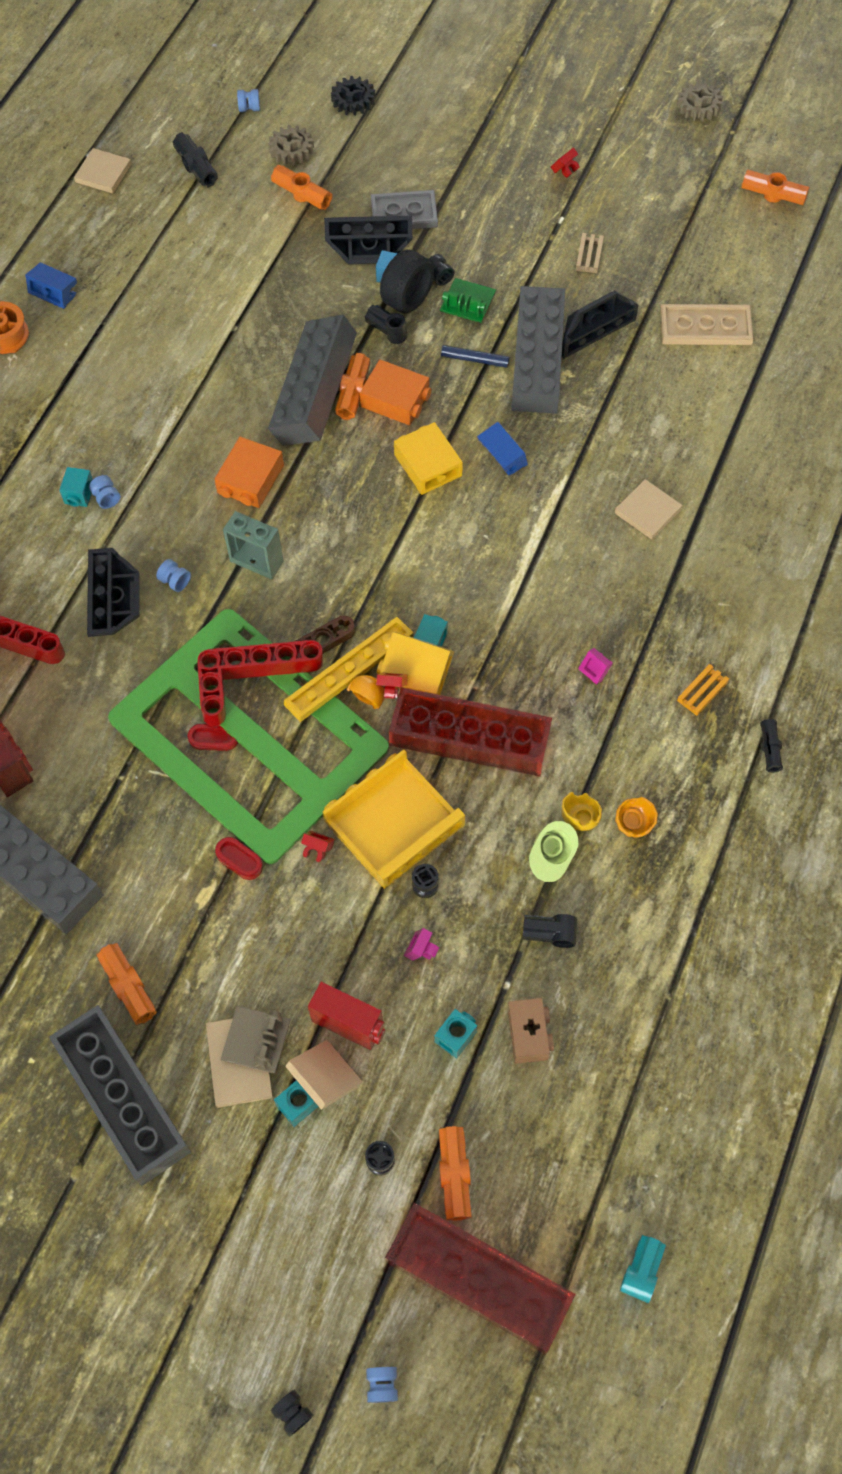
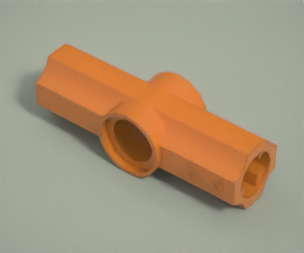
M279 164L274 168L271 181L293 193L296 201H307L323 210L330 206L332 193L311 182L310 176L307 173H295Z
M747 169L741 188L764 194V198L772 203L785 200L804 206L810 187L787 181L786 176L782 173L775 172L765 175Z
M356 353L351 355L346 375L343 374L340 396L335 409L336 415L340 416L341 419L350 420L356 416L360 402L359 392L367 381L366 377L370 367V358L366 357L365 354Z
M118 943L103 947L97 954V957L104 971L110 979L108 981L120 1002L123 1001L136 1025L144 1024L151 1020L157 1012L149 996L143 988L145 986L134 967L130 966Z
M457 1126L439 1129L441 1188H444L446 1220L452 1221L465 1220L472 1217L469 1195L471 1180L469 1160L466 1159L465 1133L463 1127Z

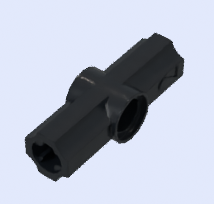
M183 132L177 134L172 141L173 147L181 156L188 173L192 172L202 186H207V188L213 186L218 176L209 163L204 149L201 146L197 147L188 134Z

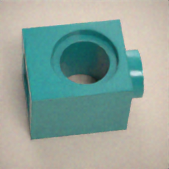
M66 468L59 489L64 504L73 507L88 506L92 494L89 484L93 480L90 470Z
M424 614L414 638L442 647L448 634V621L443 620L439 616Z
M454 1009L434 1035V1042L457 1059L477 1033L478 1025L475 1024L476 1020L465 1011L460 1013ZM458 1026L465 1030V1034L461 1037H455L450 1033V1030Z
M297 1080L274 1099L277 1108L293 1127L297 1126L319 1107ZM302 1094L307 1097L306 1103L302 1106H294L292 1104L293 1098L297 1095Z

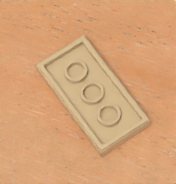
M661 304L662 344L752 345L753 343L750 305Z

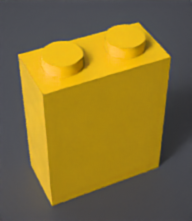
M435 422L424 425L418 430L402 435L397 440H394V455L421 495L462 476L463 462Z
M393 632L392 636H388L384 647V650H387L384 660L379 662L377 674H408L407 685L399 688L433 700L439 699L455 651L399 632Z

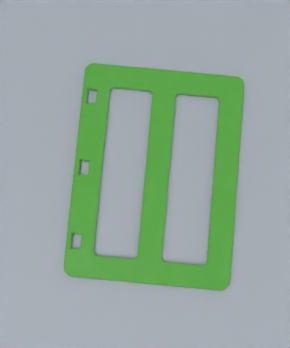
M225 609L109 712L108 719L116 730L246 847L255 852L263 862L274 864L303 837L304 833L308 832L323 817L324 808L330 801L338 800L345 795L346 790L351 785L357 784L388 753L389 744L382 735L335 696L311 715L350 747L352 752L327 777L319 778L225 696L226 718L220 726L302 798V801L273 829L266 828L143 718V715L173 688L178 689L201 709L199 677L195 668L198 666V656L202 651L216 649L222 643H228L231 647L272 644L271 641L234 610ZM245 629L254 637L247 641L240 633ZM285 656V657H283V658H281V659H282V660H289V659H291V658H289L288 656ZM258 659L256 662L261 663L266 661V659ZM307 672L266 676L289 696L301 688L295 681L299 675L307 682L313 679ZM209 686L207 688V690L215 689L214 686ZM213 708V709H210L208 712H209V713H215V712H217L219 709ZM355 724L366 731L363 736L360 737L352 730Z

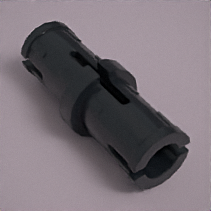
M766 719L760 722L763 738L761 749L765 753L766 771L775 773L783 770L780 753L782 742L778 738L777 721Z

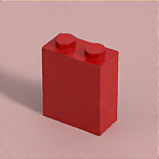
M320 982L308 1004L309 1014L313 1023L364 1048L372 1050L374 1044L379 1045L383 1039L386 1029L383 1028L385 1022L383 1021L382 1011L328 984Z

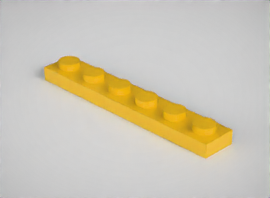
M398 617L394 618L284 700V706L302 722L346 689L355 677L364 675L379 664L381 660H384L387 650H384L388 636H392L393 632H399L413 637L414 632Z

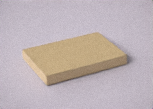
M233 1018L206 1023L216 1108L273 1098L270 1072L220 1060Z

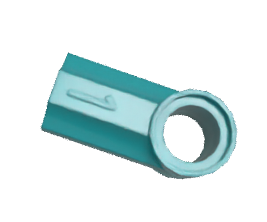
M641 1236L632 1264L628 1266L620 1287L621 1292L646 1303L650 1302L658 1277H656L666 1247L665 1244L655 1238Z

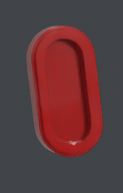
M196 724L190 728L187 735L190 745L198 750L229 751L238 745L237 740L230 736L220 725L214 727L207 724Z
M226 837L216 844L215 853L217 859L241 878L253 880L262 873L263 864L261 858L237 839Z

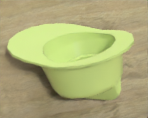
M554 821L547 824L536 836L529 855V865L533 874L538 879L544 882H554L560 879L567 870L578 848V836L570 824L564 821Z

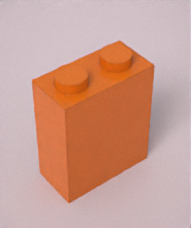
M380 359L359 392L360 406L404 424L411 425L414 418L419 417L424 401H428L432 389L429 388V377Z
M239 437L214 479L217 493L225 498L238 500L244 505L260 508L284 466L282 451Z

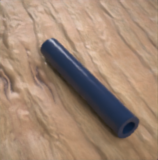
M443 345L441 350V356L505 368H508L510 358L509 356Z

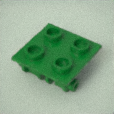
M455 278L449 291L443 292L442 300L444 302L440 311L482 323L496 293V289Z

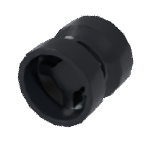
M441 254L431 256L429 260L433 264V280L439 286L449 283L454 277V269L449 264H446V260Z
M421 864L412 872L413 891L421 898H430L438 891L439 874L434 866Z
M375 1141L367 1147L365 1160L368 1169L378 1176L386 1175L393 1169L395 1164L394 1151L387 1142Z
M295 1389L284 1396L270 1410L276 1419H281L282 1422H285L284 1430L289 1437L300 1430L314 1416L308 1407L302 1408L300 1403L301 1397Z

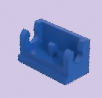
M40 262L25 274L28 293L58 307L66 308V305L76 296V292H70L71 288L77 284L76 278Z
M499 422L477 436L480 443L486 447L508 475H512L528 465L525 452Z

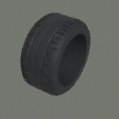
M407 249L398 253L387 265L380 282V295L383 302L401 313H409L417 309L427 297L433 283L434 269L432 262L413 250Z

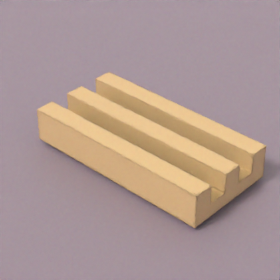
M582 233L576 271L597 274L604 236L600 235L599 238H595V234H591V237H587V233ZM585 243H589L585 266H581ZM598 244L593 268L590 267L593 245Z

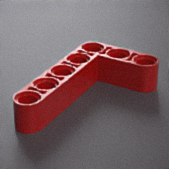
M0 615L1 648L48 664H58L64 659L65 650L56 634Z
M315 640L202 651L197 661L200 707L204 722L209 726L215 727L225 721L224 680L317 671L323 665L322 646ZM309 654H315V655H317V656L314 657V658H308V657H306V656L309 655ZM285 656L291 657L289 660H282L281 658ZM258 659H266V661L261 663L256 662ZM233 661H240V662H241V663H239V664H237V665H232V664H231ZM209 663L215 664L213 667H206ZM209 686H217L213 690H207ZM213 708L219 709V710H218L217 712H215V713H209V712H208L210 709H213Z

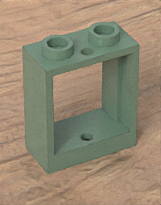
M235 511L223 528L230 562L273 579L284 562L279 530Z

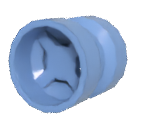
M252 89L250 92L237 90L239 112H246L249 109L260 111L258 89Z
M107 475L98 476L89 484L91 493L96 497L98 505L103 509L115 506L121 498L118 490L113 487L114 484L111 478Z
M167 559L158 568L156 577L162 583H168L174 591L180 592L188 585L191 573L185 568H179L178 564L173 560Z
M397 1367L366 1369L367 1380L370 1382L367 1402L398 1401V1391L394 1388V1381L397 1378ZM377 1382H388V1384L376 1385Z

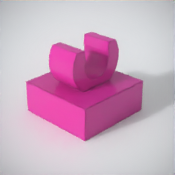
M593 648L588 651L578 669L597 685L603 681L613 662Z
M425 928L416 931L404 956L412 961L421 956L429 960L431 957L434 958L439 947L429 942L432 932Z

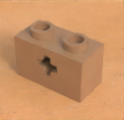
M542 998L509 1001L508 1017L514 1063L548 1060L550 1051H554L552 1034H547L546 1024L550 1023L548 1006L543 1007ZM527 1026H532L533 1031H536L535 1035H530Z

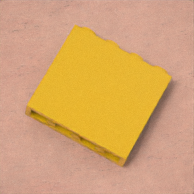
M405 750L398 754H392L379 769L371 770L358 785H351L346 790L345 795L338 800L330 801L323 811L324 822L384 889L465 826V814L459 808L454 810L408 761Z

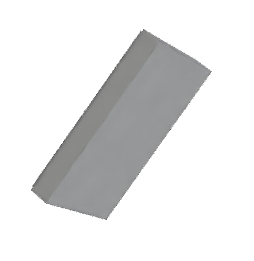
M434 190L371 194L372 216L412 215V229L438 227Z

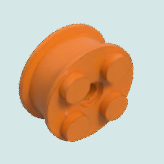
M0 301V354L16 353L26 343L29 329L24 321L23 312L17 305Z

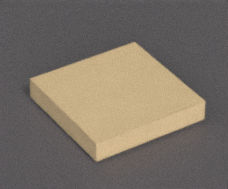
M93 148L74 176L75 182L114 193L132 165L131 159Z
M645 479L615 508V514L652 540L682 510L683 505Z
M328 1040L289 1060L285 1066L321 1110L356 1090L363 1082Z

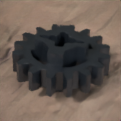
M350 76V80L342 78V83L337 81L336 86H332L331 102H333V107H338V112L344 110L345 115H348L350 112L354 116H356L357 112L364 114V109L371 110V105L375 104V89L373 84H369L368 79L361 81L360 76L357 79Z

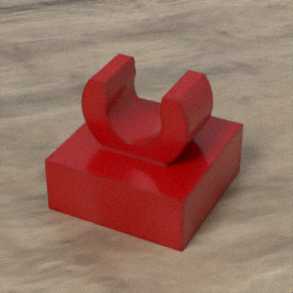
M573 147L550 166L554 173L562 169L563 176L567 178L572 174L569 167L573 172L579 168V164L573 160L578 155L575 148Z
M378 674L376 685L385 686L384 698L395 699V697H398L399 687L407 685L408 674Z
M314 831L304 833L301 844L307 847L303 851V857H309L311 850L314 849L318 853L316 861H322L325 857V852L333 848L335 839Z

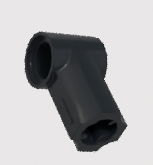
M371 305L368 308L365 322L385 333L391 343L400 344L407 339L406 321L402 314H392L378 305Z
M557 914L553 917L524 915L522 940L551 942L553 946L559 948L575 947L577 918L568 914Z

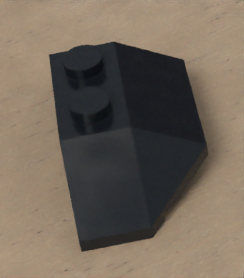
M412 215L324 218L325 241L348 265L377 264L382 250L398 254L413 239Z
M614 290L573 312L567 318L561 357L565 359L634 322L637 318L639 305Z
M114 548L88 549L87 636L114 635L140 617V573L126 559L120 556Z

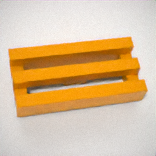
M709 664L682 692L677 701L698 716L727 685L729 678L721 676V672L713 670V666ZM708 675H710L711 677L706 681V683L691 697L689 701H687L686 699L688 698V696L703 682V680ZM717 680L719 683L715 686V688L701 701V703L697 707L693 706V704L703 695V693Z

